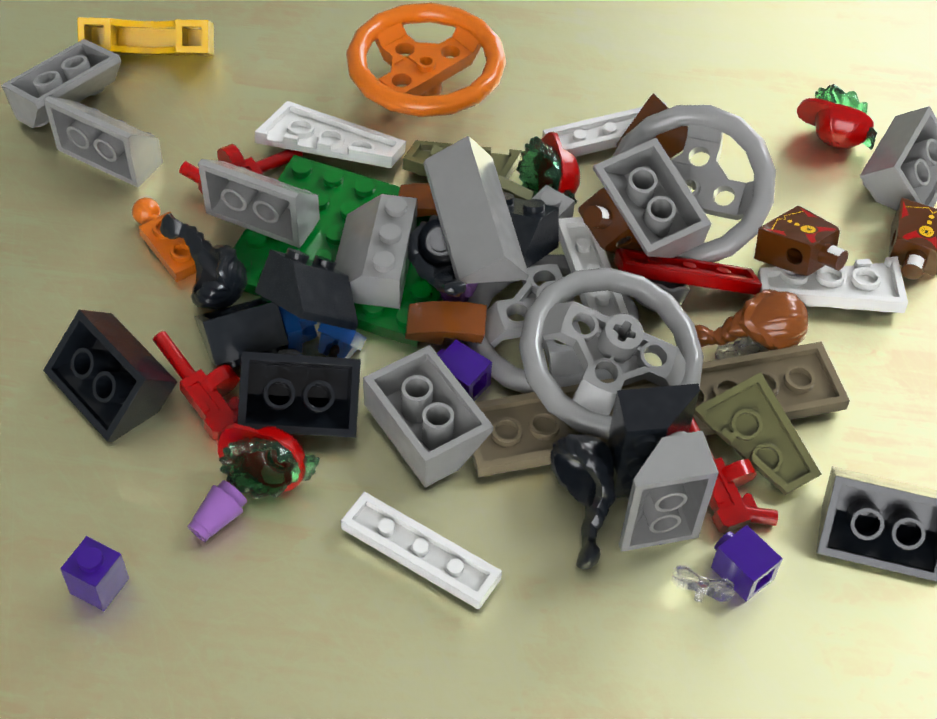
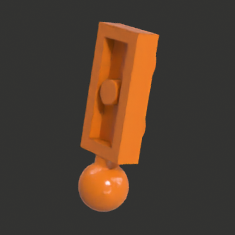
M141 198L134 203L132 208L133 218L137 223L141 224L139 226L141 237L176 283L197 273L195 261L184 238L169 239L160 231L162 218L171 212L169 211L160 216V206L155 200Z

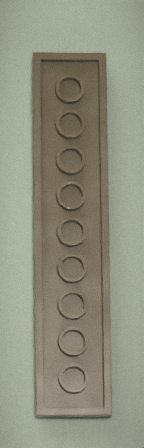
M816 342L703 362L700 392L696 404L698 406L760 372L763 374L789 420L846 410L850 400L823 343ZM611 378L601 381L605 383H611L614 381V379ZM643 379L622 386L621 390L661 386ZM579 384L560 388L567 396L573 398ZM535 392L475 402L494 426L493 432L471 455L477 477L551 464L550 452L556 440L568 434L578 435L583 433H579L548 412ZM614 406L609 414L610 416L613 415ZM695 414L693 415L705 436L716 434ZM596 437L607 445L608 439Z

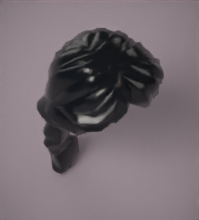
M172 213L165 215L161 222V233L169 239L184 238L195 261L197 274L191 294L193 303L200 308L216 310L233 305L242 296L247 287L248 280L247 270L238 259L236 249L229 245H216L213 247L209 241L205 240L204 234L197 231L195 226L182 223L173 217Z
M431 215L428 222L421 221L420 225L411 232L408 259L415 267L417 274L435 287L437 291L444 292L449 296L459 297L462 293H465L466 283L456 280L438 215Z
M568 434L553 443V449L550 452V469L556 475L558 484L566 487L568 492L585 506V518L581 527L582 548L578 554L576 566L581 569H591L597 564L601 555L600 548L596 545L597 533L602 527L609 508L616 498L613 480L615 463L613 454L605 442L586 434Z

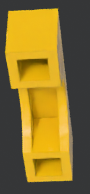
M77 17L78 42L86 39L115 54L214 56V23L209 20L134 21L113 18Z

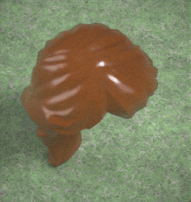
M764 289L753 298L746 300L743 308L734 316L728 317L723 326L718 327L715 331L710 330L704 325H695L701 347L715 344L722 346L735 342L737 338L750 337L754 342L768 350L798 346L805 339L809 327L808 311L805 304L793 293L778 292L771 289Z

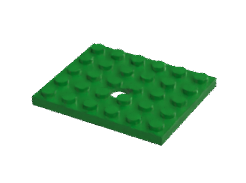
M293 155L278 180L317 194L320 220L300 248L246 228L233 249H236L238 259L247 270L248 280L244 291L262 297L255 293L270 249L286 253L288 248H292L309 255V260H314L315 255L335 262L347 214L380 194L398 196L400 187ZM431 215L417 217V226L420 225L421 221L428 222ZM410 262L400 309L354 303L358 319L357 328L418 348L421 341L405 339L409 304L442 301L441 293L426 280L422 279Z

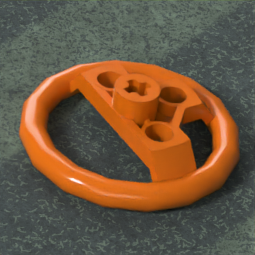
M436 3L404 4L374 15L356 30L346 52L349 76L366 98L391 112L417 117L453 115L478 105L498 87L506 66L501 39L484 20L461 8ZM436 23L455 27L456 29L452 37L440 44L421 43L408 36L403 25ZM374 41L379 48L383 60L391 65V72L379 79L368 69L366 57ZM482 47L486 58L482 75L468 87L446 95H440L442 92V82L472 65ZM396 85H407V86H405V87H398V86H396Z

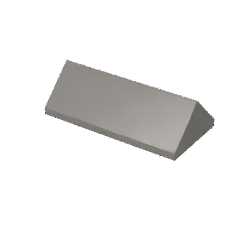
M467 136L425 159L423 165L456 280H461L466 284L527 280L529 277L528 270L493 158L473 139Z

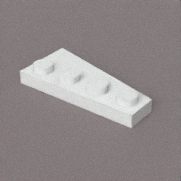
M286 101L255 131V143L386 168H392L405 153L406 149L405 140L290 101Z
M898 256L886 257L884 263L872 264L870 259L855 260L854 265L844 266L839 271L825 265L809 276H802L779 267L759 268L757 276L762 283L759 293L764 289L790 292L795 294L805 306L905 313L908 304Z

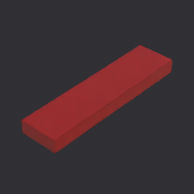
M623 248L616 249L614 262L618 270L641 275L647 279L752 295L759 293L762 286L752 268L681 257L646 256L645 252Z

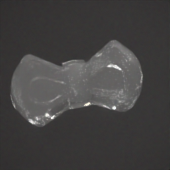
M746 337V339L742 338L734 342V344L718 345L715 359L719 360L765 352L768 349L754 342L750 337Z
M678 565L672 573L673 584L680 589L694 590L696 592L694 600L697 602H702L705 594L719 602H728L735 593V585L730 580L708 579L699 576L686 565Z

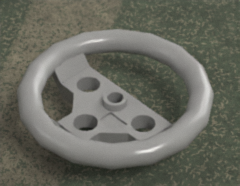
M677 105L647 116L621 139L613 156L652 140L659 134L680 126H688L683 153L671 160L705 214L741 220L722 237L706 242L676 257L716 262L733 256L758 234L759 227L763 225L774 204L776 169L765 140L742 117L712 105ZM723 134L729 135L746 152L754 173V181L744 183L729 180L718 163L722 151ZM698 152L707 153L710 156L709 161L703 166H695L691 163V158L694 154ZM722 191H729L735 195L732 203L726 206L718 205L715 202L716 196Z
M546 255L528 267L529 277L527 280H522L523 287L512 299L496 301L488 309L494 296L509 284L517 281L478 283L473 295L467 300L470 303L487 305L488 310L486 311L485 336L482 343L465 341L469 348L492 361L491 377L506 388L524 394L534 392L527 383L524 370L515 367L499 355L494 348L503 340L521 337L524 320L513 321L509 316L518 314L525 317V313L546 286L571 273L565 255ZM539 281H546L545 283L541 284L540 286H538L537 284H535V283H537V282H539ZM621 294L629 315L639 321L637 306L630 296ZM578 321L573 322L572 326L575 331L582 334ZM554 340L543 341V349L549 364V372L560 387L579 384L584 370L573 347L558 344ZM600 368L595 370L599 380L613 378L612 374L606 369Z
M609 267L574 271L546 286L525 313L519 343V351L527 383L547 411L579 433L608 439L612 416L609 414L615 404L617 390H621L622 386L645 379L661 387L699 384L700 388L703 352L695 325L673 295L644 276ZM606 290L632 296L658 313L673 333L676 346L645 333L641 323L629 314L621 313L609 317L575 301H566L581 293ZM575 321L586 323L591 333H578L573 328L572 323ZM555 339L573 347L584 370L573 398H570L562 391L550 374L543 350V341ZM644 353L656 354L661 359L662 366L650 365L645 360ZM600 368L608 370L612 374L614 381L611 383L602 382L597 378L595 370Z

